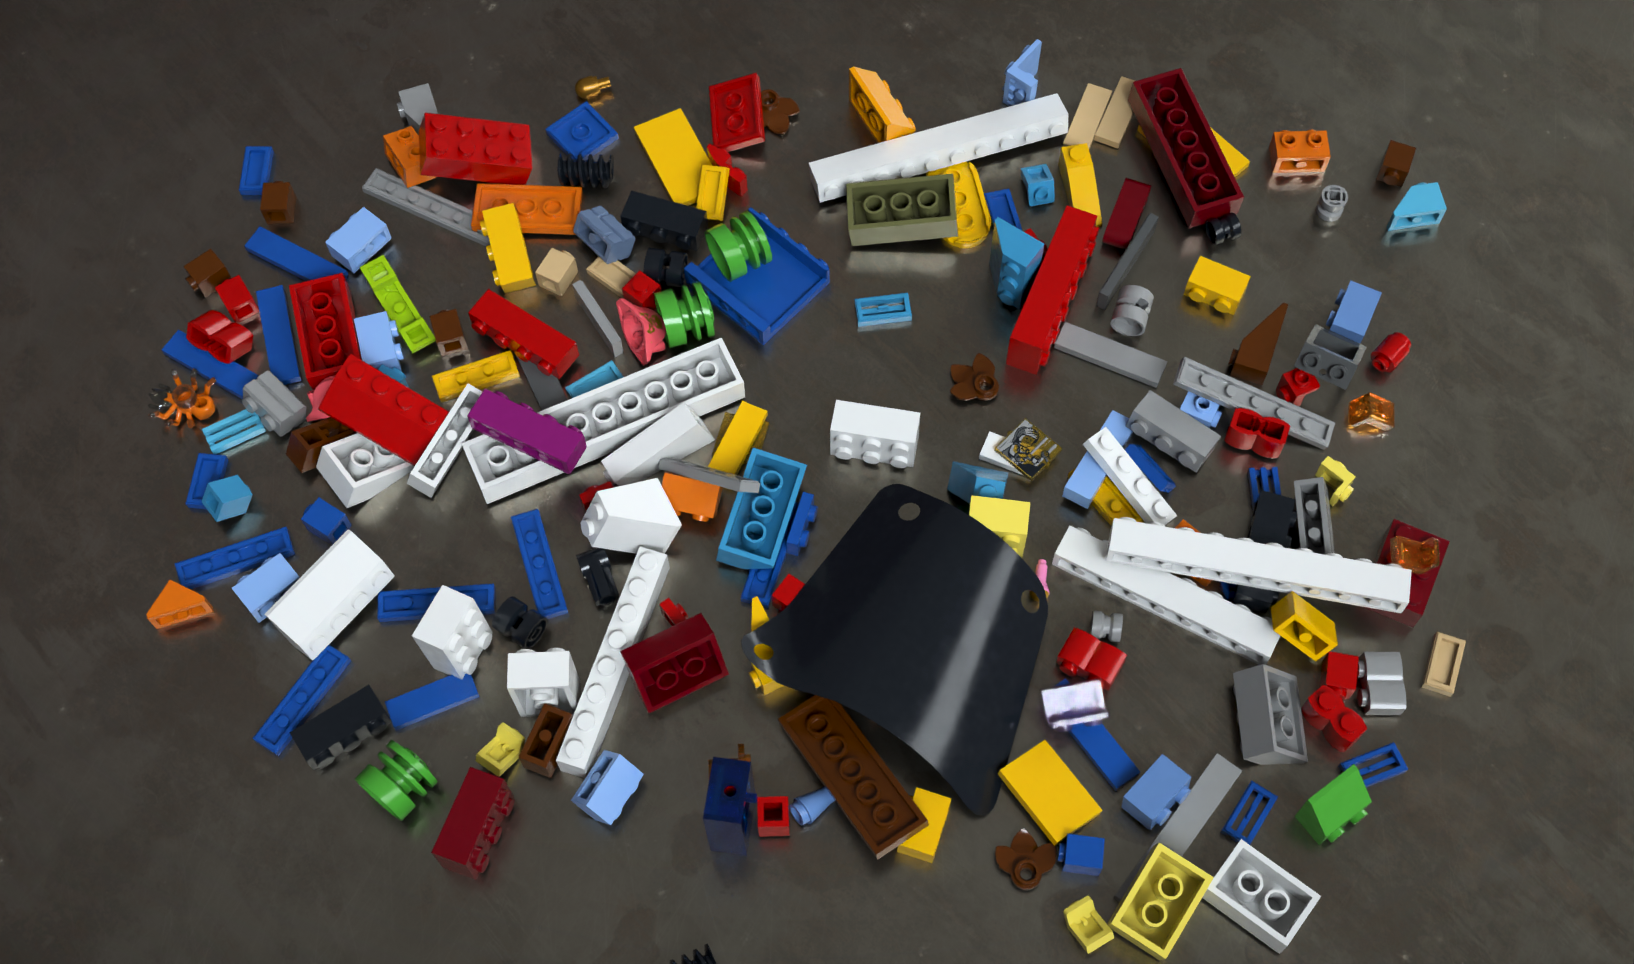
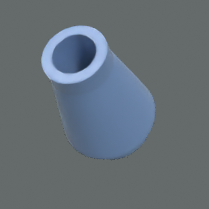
M824 786L794 798V802L789 805V809L797 823L803 826L806 823L811 824L835 800Z

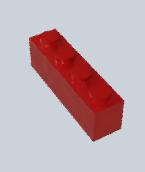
M490 289L483 294L468 312L472 323L471 326L478 334L490 336L498 346L503 349L508 347L524 362L531 361L547 376L552 374L560 380L579 356L575 341Z

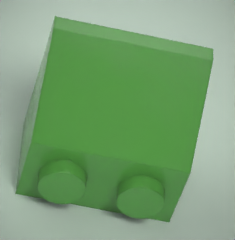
M1354 764L1310 797L1295 815V818L1318 845L1327 839L1330 843L1334 842L1345 832L1342 828L1350 821L1355 825L1368 814L1365 809L1372 801L1358 768Z

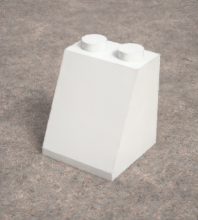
M658 478L597 491L580 522L582 533L588 538L592 547L637 554L639 547L665 554L682 526Z

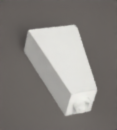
M683 402L601 460L606 468L603 474L608 481H611L612 485L623 486L637 483L661 470L658 469L660 459H682L710 444L715 439L702 419Z

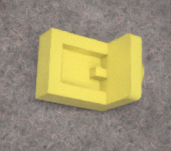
M1327 456L1321 463L1315 476L1323 477L1325 483L1335 490L1329 501L1330 505L1334 506L1338 500L1344 502L1353 492L1354 488L1351 487V484L1356 476L1350 473L1344 464Z
M502 722L497 728L496 736L477 753L475 761L500 777L519 759V755L524 747L525 737L518 730Z
M1090 896L1074 901L1068 908L1064 909L1063 913L1068 930L1088 954L1114 939L1113 931L1095 910Z

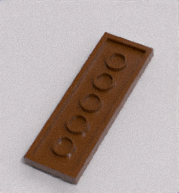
M814 695L778 718L780 726L877 860L929 826L926 817L840 703Z

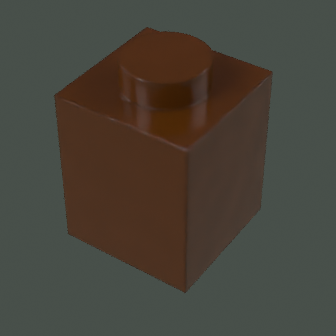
M1390 140L1376 180L1385 182L1388 185L1402 187L1409 173L1416 148Z
M275 181L273 183H263L260 210L266 223H294L296 195L290 182Z
M209 249L183 266L189 275L185 278L194 292L199 289L205 298L216 291V286L231 278L227 268L212 249Z
M456 309L442 310L437 314L429 316L441 356L468 349Z

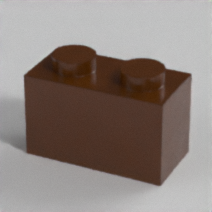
M544 703L519 755L524 768L548 778L552 777L558 765L556 762L558 753L573 718L571 713Z

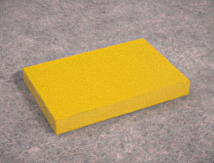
M1043 740L998 772V776L1054 846L1063 841L1067 834H1073L1103 811L1046 740Z

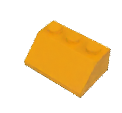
M857 67L849 68V101L877 143L910 135L916 131L912 119L907 118L903 113L899 100L894 99L890 94V88L885 80H881L876 72Z

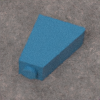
M953 461L947 490L969 504L971 495L1003 499L1008 472Z

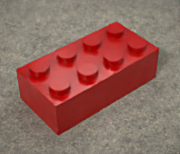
M424 113L419 128L420 175L510 185H526L532 171L529 125Z
M343 273L289 285L306 379L312 390H315L325 378L336 375L350 354L362 360L354 323L356 315L351 291Z

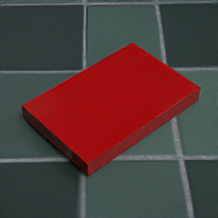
M753 73L709 86L713 145L730 152L765 142L760 77L758 74Z

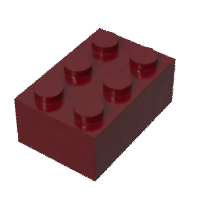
M1393 519L1384 534L1374 563L1381 565L1398 564L1404 569L1412 570L1409 603L1402 613L1368 607L1364 608L1414 628L1423 616L1450 541Z
M702 613L620 651L635 689L648 713L729 675L714 632Z
M473 767L469 768L431 852L443 868L474 880L477 879L479 873H483L486 870L490 859L488 852L492 844L498 842L502 833L500 825L503 818L510 815L514 806L513 794L503 778Z

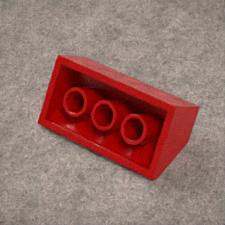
M352 354L348 356L335 375L318 407L319 411L413 466L416 465L449 411Z

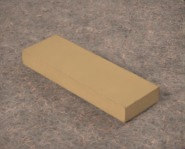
M1121 76L1096 131L1094 141L1117 149L1119 148L1134 114L1128 97L1132 83L1135 80Z
M1090 83L1087 84L1063 142V147L1087 143L1090 150L1096 131L1111 99L1112 90Z

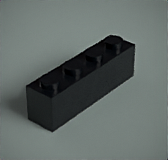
M1261 490L1255 502L1247 538L1255 543H1278L1284 548H1289L1292 536L1287 535L1289 527H1294L1297 518V511L1293 510L1295 499ZM1236 584L1232 603L1242 604L1249 609L1266 613L1271 604L1275 605L1277 603L1280 592Z

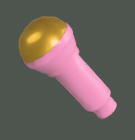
M1039 559L1035 574L1042 583L1046 598H1048L1050 591L1046 583L1047 561ZM1029 590L1031 598L1039 602L1037 595Z

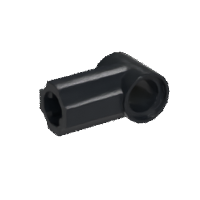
M594 548L577 554L576 557L584 579L588 581L596 606H606L620 598L610 571L612 568L605 549Z

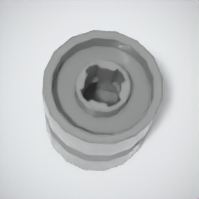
M1126 285L1120 288L1116 301L1117 307L1114 308L1110 323L1111 327L1123 335H1142L1145 332L1149 318L1148 314L1152 307L1153 294L1148 289L1137 285Z

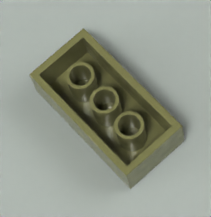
M953 174L846 184L848 231L852 246L958 237Z

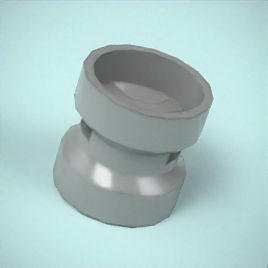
M1329 185L1323 189L1316 206V213L1319 218L1331 222L1341 217L1348 201L1346 190L1338 185Z
M1093 610L1089 634L1097 639L1107 636L1111 642H1120L1123 614L1112 613L1108 617L1102 611Z

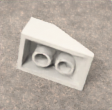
M359 433L322 446L316 468L346 508L371 499L410 473L415 467Z

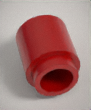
M1400 332L1388 335L1371 353L1373 366L1381 372H1392L1410 352L1411 342L1408 337Z

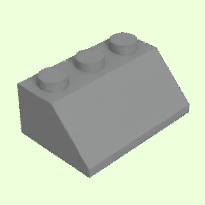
M1265 664L1233 673V692L1237 702V722L1240 727V749L1243 759L1260 765L1307 763L1308 756L1297 676Z

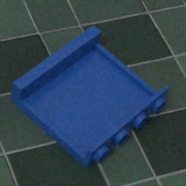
M750 207L748 211L755 217L768 239L772 252V261L766 265L760 262L761 266L756 270L746 262L747 274L732 282H729L722 275L711 254L698 266L690 262L684 268L687 284L692 287L693 282L699 281L714 306L761 344L765 345L830 283V269L824 260L816 259L811 255L802 243L797 244L792 240L783 228L774 226L764 213H758Z

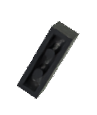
M632 190L620 216L622 225L631 231L633 236L641 235L651 238L658 243L666 242L676 245L684 250L698 251L708 227L707 211Z
M368 684L291 731L290 735L306 762L315 770L328 766L334 761V757L344 751L354 750L368 736L380 734L392 721Z

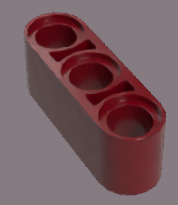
M1125 178L1102 240L1103 243L1127 249L1135 234L1152 185Z

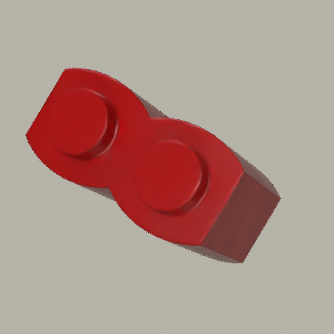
M209 310L188 322L187 340L198 349L208 351L220 362L230 364L252 350L253 334L243 325L231 322L224 314L216 310Z
M1237 408L1229 423L1224 441L1238 449H1252L1258 455L1266 458H1279L1286 443L1290 425L1278 418L1262 417L1250 409Z
M1074 627L1058 654L1056 663L1065 674L1072 677L1078 675L1086 679L1087 685L1099 691L1102 689L1109 691L1125 663L1127 654Z
M1322 685L1308 697L1301 708L1306 721L1314 728L1321 730L1327 742L1340 752L1344 753L1367 730V726L1360 715L1352 709L1345 707L1341 697L1326 685Z

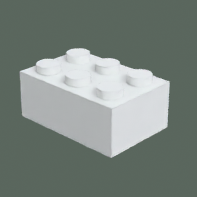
M836 400L830 428V455H835L845 460L851 458L862 459L870 464L888 463L896 468L913 467L919 438L920 413Z
M442 585L412 637L434 669L449 676L453 675L463 679L465 674L471 675L476 669L477 659L482 650L487 649L490 645L493 632L473 598Z
M550 648L547 652L521 649L516 653H508L507 689L521 717L539 716L544 703L574 715L580 700V679L569 651H565L562 648Z
M1241 839L1214 876L1202 898L1280 954L1289 945L1321 896Z

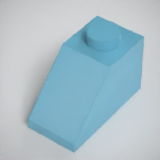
M1422 182L1411 186L1394 210L1387 225L1388 231L1439 224L1447 208L1438 182L1428 184Z

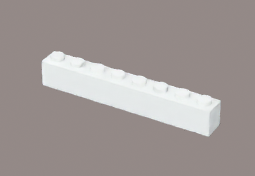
M1069 525L1054 554L1052 565L1258 665L1267 664L1280 638V635L1273 630L1271 618L1260 617L1252 613L1248 607L1242 604H1233L1225 600L1219 593L1206 591L1198 587L1192 580L1187 578L1181 579L1170 572L1106 561L1108 540H1099L1091 536L1087 530L1079 527L1074 528Z
M639 547L558 753L556 762L560 771L586 778L596 762L629 676L620 651L641 642L670 569L667 554L644 547Z

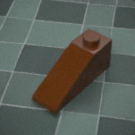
M1282 303L1242 340L1239 350L1233 348L1228 363L1233 365L1230 376L1263 385L1288 308L1287 303Z
M330 417L291 431L286 455L299 471L304 473L316 468L322 446L357 434V432Z

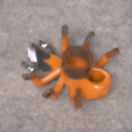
M174 368L171 372L177 387L173 392H171L170 387L159 384L161 389L152 388L153 392L157 394L149 393L152 401L158 404H149V408L161 410L163 407L170 408L164 414L156 411L148 416L150 418L158 417L162 420H167L177 408L175 420L169 419L165 426H179L183 413L186 414L188 419L187 425L191 429L195 426L192 415L197 419L204 420L210 418L215 413L216 406L210 397V387L216 382V379L212 377L205 384L204 392L196 394L195 391L198 388L196 381L197 369H192L190 376L192 384L190 386L181 383L177 370Z

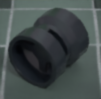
M1233 212L1223 215L1221 219L1212 218L1206 220V234L1212 245L1221 244L1225 239L1234 240L1241 237V225L1238 217Z

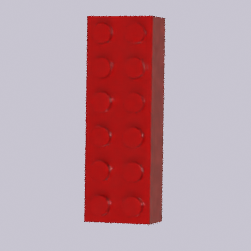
M1068 205L1066 206L1010 336L1006 359L1007 365L1037 375L1040 366H1046L1051 353L1049 351L1051 345L1055 344L1060 332L1059 326L1061 322L1065 321L1068 314L1069 302L1076 295L1079 278H1083L1087 267V259L1094 252L1095 240L1099 232V227L1095 226L1097 215Z

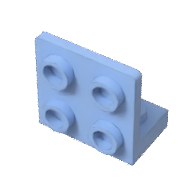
M1037 39L1031 46L1027 45L1020 57L1015 62H1010L1004 73L1006 75L1005 83L1002 88L1004 91L1002 102L1010 107L1035 100L1038 80L1033 76L1038 71L1042 41Z

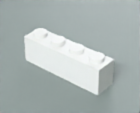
M469 383L466 385L411 471L407 481L408 485L432 498L463 448L461 443L466 442L474 431L467 415L482 394V391Z

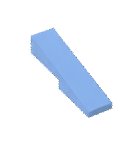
M1112 410L1100 429L1102 430L1107 427L1123 449L1133 433L1132 430L1126 427L1129 418ZM1088 450L1065 485L1062 495L1086 509L1089 508L1107 476Z

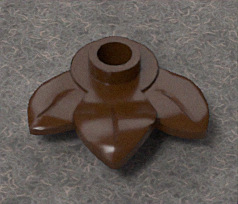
M763 90L761 92L764 127L767 126L773 133L785 134L789 129L788 116L798 114L800 112L799 107L791 98L780 97L774 90Z
M978 353L974 358L972 366L951 365V377L956 384L950 389V393L956 398L967 401L978 398L986 401L993 399L998 394L999 384L994 378L995 366L985 355ZM987 386L989 390H982L980 387Z
M1021 829L1014 836L1010 847L996 846L995 850L996 862L1000 869L1009 873L1014 885L1022 890L1035 888L1039 884L1042 874L1053 868L1057 856L1056 846L1052 843H1047L1038 847L1026 829ZM1023 870L1029 871L1031 878L1028 880L1023 879L1020 872Z

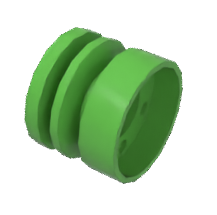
M747 210L740 213L739 219L734 216L729 220L731 231L723 223L705 231V239L709 251L720 272L729 282L747 274L746 262L756 270L761 266L760 262L766 265L772 261V252L768 239L755 217Z
M699 281L692 283L694 294L692 296L686 284L682 285V298L678 300L672 289L654 293L657 312L663 319L666 328L665 339L669 349L687 344L686 331L689 330L692 331L697 341L702 339L700 327H703L707 338L715 336L712 306L708 295L704 292Z
M390 740L386 747L394 757L391 759L380 751L377 756L385 767L380 770L368 764L355 778V781L398 820L403 821L416 806L408 794L413 791L425 797L427 792L419 782L423 781L426 785L433 788L438 781L430 772L427 764L413 751Z

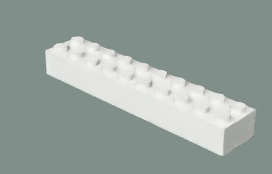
M719 338L537 413L540 415H551L560 424L566 427L574 426L583 433L587 448L574 467L576 468L614 452L683 402L698 416H702L745 398L744 381L722 338ZM485 434L461 443L487 504L564 473Z

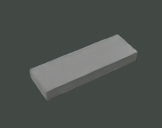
M579 280L573 283L575 298L613 356L617 357L623 354L621 338L584 282Z

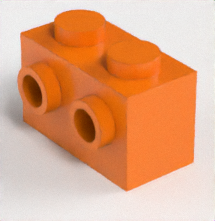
M412 126L383 135L385 155L407 188L436 178L434 176L420 175L419 135Z
M1283 130L1274 132L1269 145L1272 173L1325 172L1331 157L1327 130Z
M668 471L664 473L662 488L677 516H680L681 512L692 514V519L708 522L709 518L717 516L723 487Z

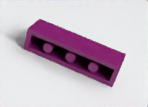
M484 389L467 415L472 429L569 475L587 448L584 435L578 428L571 425L566 427L551 415H540L534 412L529 405L522 402L517 404L499 391L493 393Z

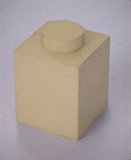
M551 248L535 274L540 287L562 297L577 275L578 269L572 254L564 250L558 251Z

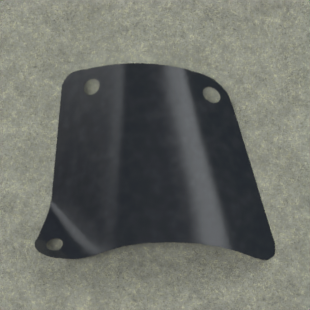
M892 484L884 487L876 494L793 601L777 616L751 633L744 635L741 645L748 660L775 682L795 690L834 700L859 712L890 731L927 760L952 786L972 812L976 815H987L993 810L998 799L1002 779L998 776V772L1008 763L1048 617V603L1044 587L1037 575L994 532L965 512L938 498L903 484ZM907 503H914L919 506L920 514L913 520H903L898 514L900 507ZM1025 590L1033 591L1039 599V609L1035 613L1028 612L1022 605L1021 596ZM758 644H766L773 649L774 654L770 659L762 660L755 654L754 647Z

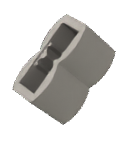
M1363 652L1358 660L1357 678L1360 679L1361 689L1358 690L1357 694L1358 705L1363 707L1365 715H1401L1406 710L1407 704L1400 652Z

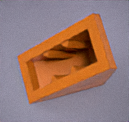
M169 580L146 615L151 624L156 629L214 611L212 605L203 595Z

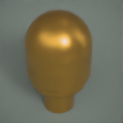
M596 76L581 78L575 84V92L584 99L598 96V94H601L600 89L611 87L609 77L597 79Z

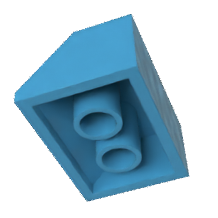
M997 217L994 222L989 260L995 291L1002 302L1020 309L1025 303L1040 269L1044 243Z

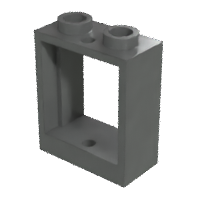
M1315 324L1294 367L1346 390L1367 347ZM1320 369H1325L1326 374H1321Z

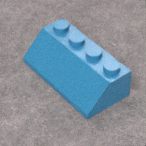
M752 448L743 477L759 481V493L737 492L718 548L716 561L741 569L774 568L807 467L806 464Z

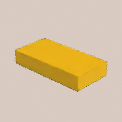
M702 165L696 208L707 211L708 220L723 221L730 168Z

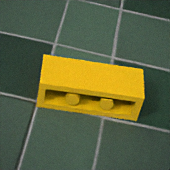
M514 203L483 210L484 220L480 221L483 236L489 237L490 245H487L486 249L489 260L495 261L497 270H493L492 273L496 286L501 285L504 293L536 286Z

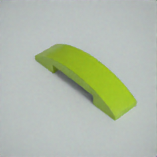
M384 255L360 267L384 311L387 312L390 321H396L399 335L412 354L436 341L432 331L418 313Z

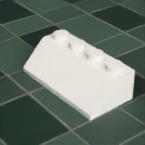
M348 529L264 615L295 648L313 661L395 575L379 556Z

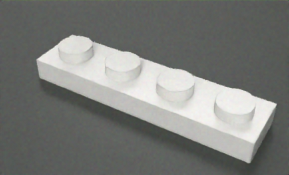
M1107 427L1083 443L1084 447L1145 523L1158 522L1166 525L1177 517L1176 513Z

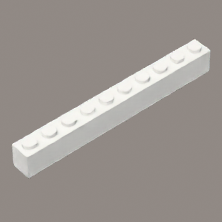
M1057 93L809 162L811 183L820 203L847 195L846 184L910 178L927 173L928 171H935L1068 133V112Z
M1129 517L1113 519L1106 561L1283 593L1293 591L1300 596L1402 613L1409 603L1412 570L1404 569L1398 564H1375L1371 560L1363 558L1353 560L1343 558L1335 553H1328L1326 555L1313 553L1312 550L1307 548L1295 550L1284 548L1278 543H1255L1249 538H1227L1215 532L1208 534L1198 533L1187 527L1175 529L1165 527L1164 524L1158 522H1151L1149 524L1136 522L1135 519Z

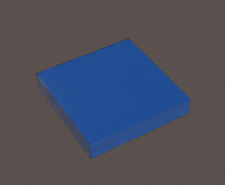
M587 101L545 129L546 134L567 156L568 153L572 154L573 161L577 160L579 153L582 154L583 160L587 161L589 154L594 156L619 139L618 133Z

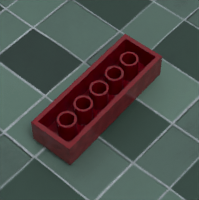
M1182 68L1134 81L1128 101L1188 227L1192 228L1205 224L1206 220L1212 218L1221 219L1223 215L1231 212L1238 214L1244 200V195Z

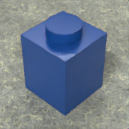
M320 497L305 509L301 518L308 531L331 546L352 526L345 513Z
M1067 834L1064 843L1059 842L1057 861L1063 862L1062 871L1099 876L1103 867L1105 838Z

